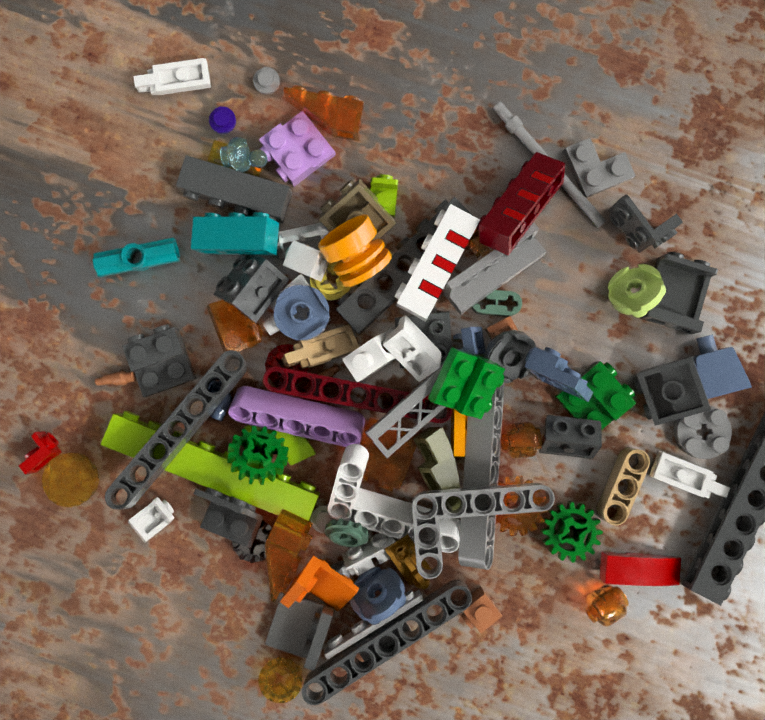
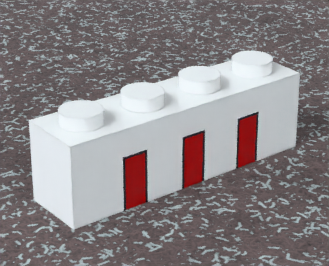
M450 204L447 211L441 209L434 222L438 226L434 235L428 234L421 246V249L425 250L420 260L414 259L408 270V273L412 275L407 285L402 282L395 294V298L399 299L397 307L426 322L480 219Z

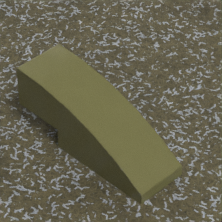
M429 427L414 437L413 440L425 460L417 468L429 490L460 488L456 461L443 427ZM450 496L446 500V508L453 511L457 510L460 507V498Z

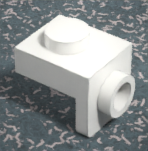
M156 497L148 506L129 519L128 523L146 543L173 521L174 516L172 513H174V510L165 499L161 501Z

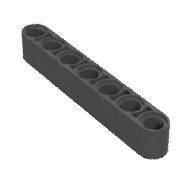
M229 350L217 359L105 492V502L110 508L116 510L132 508L240 381L247 371V364L239 352ZM231 359L240 360V366L235 371H228L226 368L228 361ZM214 380H220L222 382L221 389L218 392L210 393L208 389L209 384ZM196 401H202V412L192 415L190 411L192 404ZM177 423H183L185 427L183 434L179 437H174L172 428ZM163 444L166 453L164 457L157 460L154 457V449L158 445ZM143 466L146 469L147 475L143 481L138 482L135 478V472L139 467ZM124 489L127 492V500L121 505L116 500V494L119 490Z
M461 580L448 582L423 598V601L360 639L317 667L315 671H311L306 676L302 687L304 701L310 705L322 704L466 610L472 602V595L467 584ZM457 589L465 591L464 598L459 601L451 599L452 592ZM432 605H438L442 608L441 613L436 616L429 615L427 609ZM413 620L418 623V627L414 631H407L403 628L404 623ZM384 636H390L394 639V643L391 646H383L379 641ZM359 652H367L371 658L368 661L362 662L356 658V655ZM341 667L346 670L347 674L343 677H338L333 674L332 670ZM318 683L322 686L323 690L313 692L309 685Z

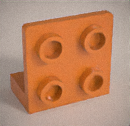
M313 555L296 576L280 603L289 608L295 600L300 603L305 595L310 592L327 605L334 607V610L340 611L356 595L359 587L353 584L349 577L333 570L325 560L318 559Z

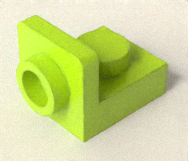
M385 174L377 175V178L372 177L371 191L378 198V202L395 218L398 180L393 179V176Z

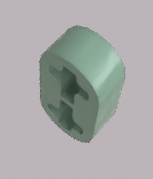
M495 290L485 297L487 301H494V305L488 304L484 309H480V304H475L471 307L475 313L480 315L509 317L521 310L522 299L516 292ZM508 297H511L512 302L516 303V306L511 308V311H507V306L498 305V301L504 302Z

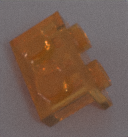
M220 300L207 305L223 352L229 350L242 352L254 348L262 342L263 334L260 325L251 321L232 304Z

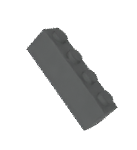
M185 155L176 183V187L183 193L182 196L189 200L198 201L201 198L208 200V204L213 207L224 209V206L234 208L235 213H242L245 216H250V213L253 214L255 212L267 213L269 218L281 223L284 222L292 197L290 186Z

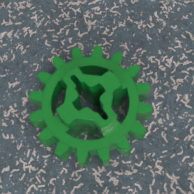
M252 426V430L249 433L246 429H241V437L234 435L232 443L228 445L227 463H232L230 471L232 473L239 471L238 479L242 480L246 476L249 478V484L251 485L254 479H258L261 485H264L265 478L267 477L270 481H275L276 474H283L284 466H287L289 458L287 457L289 448L284 446L285 439H276L277 431L275 430L270 434L267 433L266 426L261 431H257L256 426ZM244 446L245 450L243 451L242 455L240 456L239 452H240V450L242 449V447ZM276 454V460L272 463L273 455Z
M568 501L567 507H564L560 502L557 503L558 511L556 512L549 509L550 519H542L547 524V528L540 529L542 534L548 536L542 540L545 545H551L548 551L553 555L558 552V558L562 561L568 556L569 561L575 563L576 556H579L583 561L586 560L585 553L587 551L594 555L593 544H601L596 539V535L603 534L602 530L596 528V525L601 522L600 519L591 518L594 511L589 508L584 512L585 505L580 502L575 508V504L572 501ZM570 514H579L584 519L575 521ZM559 520V521H560V522H559V525H558L557 529L554 530L555 525H556L557 521ZM570 526H573L574 528H576L575 530H573V536H572V537H570V536L567 534V533L570 532V529H569ZM588 533V536H587L586 541L583 542L584 539H585L586 534ZM567 542L570 544L572 549H565L559 546L558 544H564Z

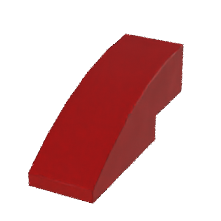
M601 551L599 579L605 584L631 586L680 585L681 557Z

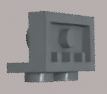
M547 415L545 418V433L539 442V453L593 459L602 447L600 421Z

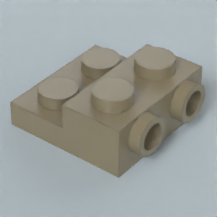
M358 179L355 183L352 180L348 181L340 189L342 195L335 201L330 198L320 207L322 213L320 214L319 221L329 231H332L347 220L362 214L368 215L377 229V234L372 240L381 238L396 225L394 218L378 202V198L361 179Z

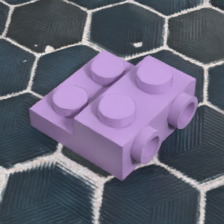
M303 111L283 126L281 123L259 139L262 145L259 150L268 162L273 160L278 166L275 171L285 183L289 180L294 187L336 155L333 148Z

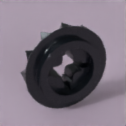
M262 520L256 534V539L265 542L256 544L253 552L252 548L232 541L233 551L236 552L240 560L250 563L259 562L266 559L272 553L276 538L272 527L267 522Z

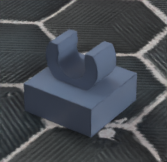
M482 327L463 328L461 333L453 336V339L463 340V348L459 350L474 355L484 354L486 351Z

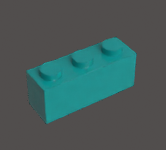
M235 212L228 213V217H221L217 213H205L204 217H193L191 249L203 254L277 255L279 222L269 218V214L255 212L253 216L246 217L242 213Z

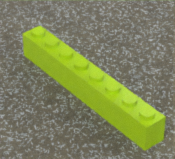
M124 410L123 414L112 415L100 445L134 458L162 424L154 421H149L147 424L139 420V415ZM174 431L173 435L174 437H179L183 432ZM189 440L165 469L167 472L237 498L305 527L310 521L320 496V492L315 491V485L305 481H301L300 484L290 481L291 476L286 473L282 475L276 474L275 481L273 482L268 477L265 478L264 485H261L258 479H254L251 485L249 484V478L246 476L239 480V471L233 473L230 471L232 463H227L228 451H225L224 454L215 451V446L205 441H200L197 444ZM160 444L154 449V457L157 460L164 457L166 449L163 444Z

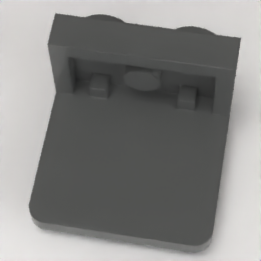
M628 195L621 197L609 209L612 223L618 228L621 227L626 234L627 243L633 249H637L639 253L651 245L655 249L678 233L675 228L683 223L676 213L653 229Z

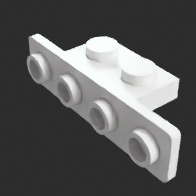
M412 590L404 593L406 596L404 606L379 624L372 625L368 621L361 620L351 627L352 631L342 637L341 634H338L327 642L328 646L324 653L326 659H330L422 602L423 597L420 590L414 593ZM405 622L403 628L407 631H412L408 623ZM384 636L379 642L383 646H391L394 643V639L390 636ZM359 652L364 662L371 658L367 652Z

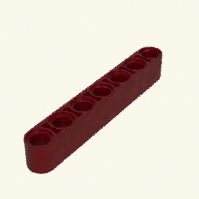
M281 367L269 368L263 376L265 387L275 393L380 413L389 412L410 393ZM274 372H279L284 376V383L278 388L271 387L268 382L269 376ZM301 377H306L311 381V389L306 393L298 392L295 387L296 381ZM328 382H332L338 387V394L334 398H327L323 393V387ZM354 388H361L365 393L364 400L359 404L354 403L350 398V393ZM381 393H387L391 397V404L388 408L383 409L378 405L377 399ZM426 396L422 400V409L432 410L435 404L428 399L429 396ZM445 407L444 413L440 418L434 417L429 422H447L451 418L452 408ZM417 412L407 413L403 417L417 419ZM422 412V414H421V420H422L428 413Z

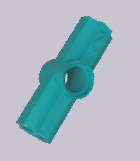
M168 238L144 244L130 243L124 248L94 253L92 260L97 276L105 277L135 270L141 272L148 270L150 267L180 262V252L176 239ZM137 252H141V260L138 263L133 264V255Z

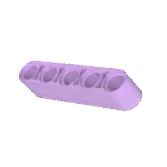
M242 386L237 389L228 411L229 416L240 423L262 428L266 426L270 430L343 447L351 444H360L365 425L364 416L358 412L248 386Z

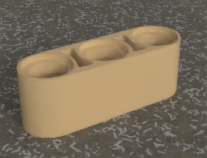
M634 448L623 449L619 453L596 510L598 516L611 525L623 524L630 514L650 465L649 456L643 450ZM636 454L638 464L631 468L628 462L631 455ZM626 479L628 487L626 491L620 493L618 483ZM615 504L617 506V513L614 517L609 518L607 516V509Z

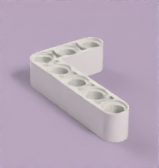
M359 444L348 445L344 450L327 508L328 514L336 520L342 518L349 521L351 519L354 523H361V526L366 527L368 530L398 539L409 534L415 543L412 503L360 488L369 453L365 447ZM416 505L417 509L421 512L426 513L431 510L429 508ZM458 518L439 519L442 552L452 553L459 548L461 521ZM425 527L419 532V537L424 541H430L435 536V531L430 527Z

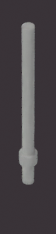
M501 101L493 107V110L506 124L505 128L511 135L515 134L533 155L538 152L549 156L522 126L524 123L517 115L513 116ZM564 174V183L561 187L596 227L599 228L606 220Z

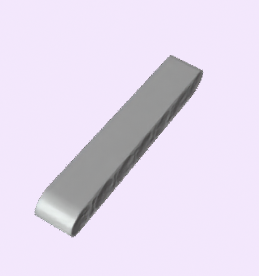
M504 382L499 388H496L491 398L492 408L489 412L484 413L482 419L468 416L463 488L498 486ZM487 494L476 496L475 506L477 508L488 506L489 496ZM496 515L461 518L458 560L461 566L484 570L491 568L494 556Z

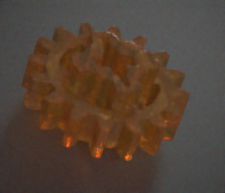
M512 476L505 477L506 484L503 481H498V485L525 484L523 476H516L515 481ZM528 479L525 483H533L534 480ZM541 489L533 494V502L535 504H541L546 499V497H539L538 493ZM511 491L505 494L504 504L506 506L515 505V501L518 500L517 493ZM543 512L496 515V524H501L500 532L502 533L510 529V536H516L519 530L520 535L525 536L528 534V529L532 532L538 529L535 522H544L543 517L540 516V513ZM516 518L522 524H514L508 521V519Z

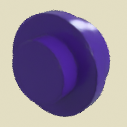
M217 107L211 112L209 123L215 132L227 134L234 129L236 116L227 107Z

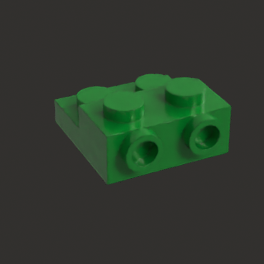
M451 347L428 399L434 404L455 409L463 415L482 419L484 413L489 412L492 408L491 398L496 388H499L504 382L503 373L505 368L492 360Z
M601 361L592 364L580 376V378L588 382L587 386L593 392L589 402L564 391H560L555 396L572 418L600 421L601 430L612 421L619 419L636 404L633 399L635 396L634 391L626 383L621 385L615 378L617 375L616 370L608 362L603 364Z

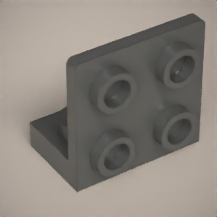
M241 255L233 263V269L228 276L223 277L217 283V290L213 295L220 300L232 304L251 321L257 323L289 279L267 259L255 255Z
M208 487L205 492L195 489L194 495L211 501L200 528L251 548L264 517L255 513L257 507Z
M283 591L265 644L306 658L304 668L315 671L333 616L334 607L303 598L300 603L295 600L287 608L280 603L286 591Z

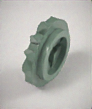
M342 518L338 521L330 520L329 524H326L324 531L325 535L332 542L345 547L363 545L368 542L369 538L368 529L361 526V523L352 522L351 519L349 521Z

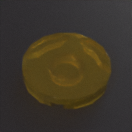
M75 452L61 454L50 460L42 476L43 491L48 499L58 506L67 508L82 505L89 500L97 491L99 483L98 469L95 464H92L84 454Z

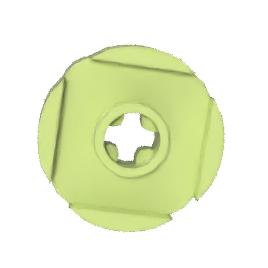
M637 264L638 268L629 269V266L619 270L609 281L608 297L612 306L618 312L632 315L636 318L643 317L665 295L666 288L660 272L647 264ZM639 286H641V289L638 292H631V289L633 287L638 288Z

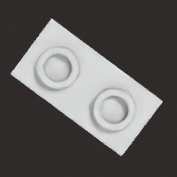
M322 223L278 232L277 250L279 259L285 258V252L293 240L319 250L317 247L318 243L328 234V229Z
M377 533L367 543L357 547H350L346 552L342 553L346 570H349L351 576L355 574L359 576L375 567L372 558L376 557L379 564L391 559L385 548L396 542L394 537Z

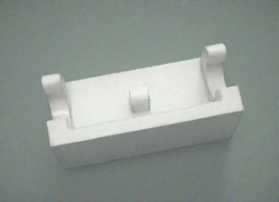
M404 315L400 318L399 325L395 330L391 327L388 329L382 345L420 382L440 368L441 351Z

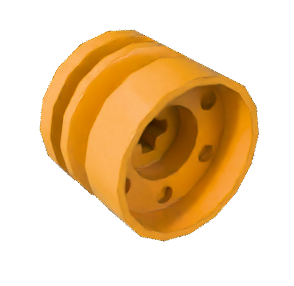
M366 214L358 215L340 224L324 236L317 246L327 262H337L333 271L336 275L340 276L339 281L345 287L357 285L381 271L392 259V254L389 249L384 248L385 243L382 239L372 240L377 234V229Z

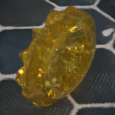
M278 657L269 660L260 671L258 679L259 688L262 694L272 702L286 703L291 701L299 694L302 687L303 676L300 666H297L292 659ZM276 672L281 676L289 674L285 681L286 686L281 682L272 685L277 678Z

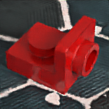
M41 431L34 432L31 435L39 447L32 449L24 456L26 460L19 465L24 474L37 473L62 453L57 446L59 444L57 439L51 433Z

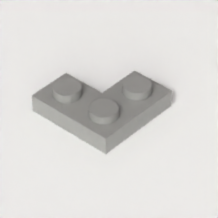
M591 138L568 146L563 150L579 189L586 198L632 180L635 177L626 152L600 162Z

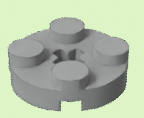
M711 406L709 411L676 420L674 424L675 441L691 457L711 459L721 453H725L729 449L732 429L727 414L723 410ZM701 424H704L705 428L709 431L705 439H702V435H697V429H701Z

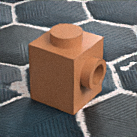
M479 587L471 594L472 602L463 611L464 614L461 617L471 630L476 627L480 633H483L503 615L484 589Z

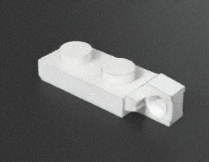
M206 58L152 65V69L147 70L148 74L133 76L135 88L139 93L151 92L152 95H165L211 88Z
M658 451L649 477L703 498H709L711 493L727 498L730 487L715 482L717 475L713 474L714 472Z

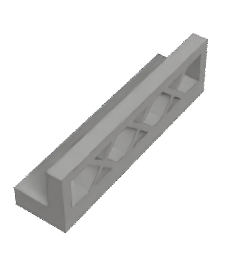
M534 222L509 256L493 250L446 283L444 295L460 315L546 254L547 251L535 238L539 228Z
M443 364L365 432L386 458L391 456L445 408V406L437 404L433 410L422 409V400L431 393ZM418 404V409H412ZM409 411L417 412V424L413 428H401V418ZM422 412L428 413V414L421 420V414H422ZM387 430H397L396 443L387 450L378 438ZM401 431H408L400 438Z

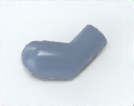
M212 381L209 384V392H218L222 387V382ZM230 392L210 415L212 418L223 421L232 402Z

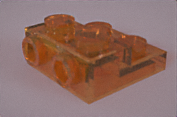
M370 417L359 444L365 447L369 453L362 480L368 481L370 477L378 480L377 486L390 492H393L394 488L400 490L417 447L413 440L416 436L413 435L391 456L386 458L365 434L378 421ZM387 430L378 438L387 450L396 443L397 430ZM401 431V432H400V438H401L403 435H405L407 432Z

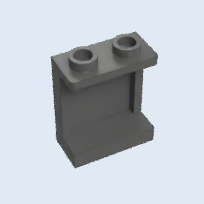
M668 252V254L657 258L655 268L662 277L666 293L661 301L653 309L649 310L646 315L640 317V319L688 334L699 333L702 331L704 321L699 320L710 279L712 276L717 275L718 269L710 267L711 264L707 261L694 260L693 262L684 259L685 256L683 254Z

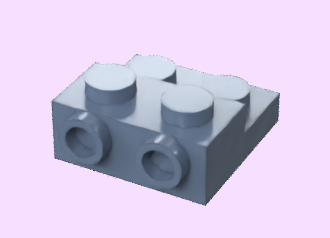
M534 347L528 352L524 367L541 382L589 402L593 392L587 386L588 382L580 378L581 374L567 366L568 361L561 358L559 352L545 347L544 350Z

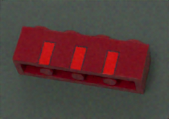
M538 152L529 161H525L518 176L512 178L503 195L495 199L492 209L487 215L484 214L480 218L477 226L479 230V243L509 256L564 183L565 163Z

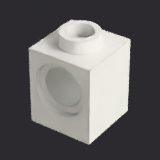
M295 240L292 241L290 247L286 250L283 266L320 282L329 264L320 250Z

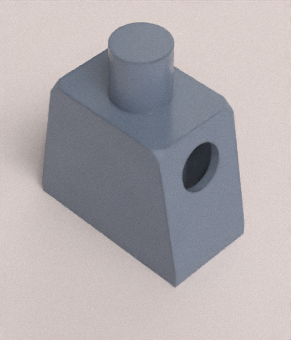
M713 334L696 338L700 354L694 355L693 359L708 399L752 387L733 347L717 349Z

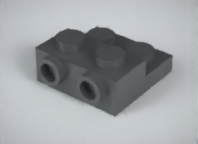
M169 325L159 326L153 329V335L144 337V334L128 338L129 343L122 346L130 370L135 373L143 397H149L196 379L181 333L175 327L170 328Z
M693 356L639 371L637 373L638 378L634 379L639 395L644 394L647 404L643 405L648 420L653 419L655 426L711 410Z

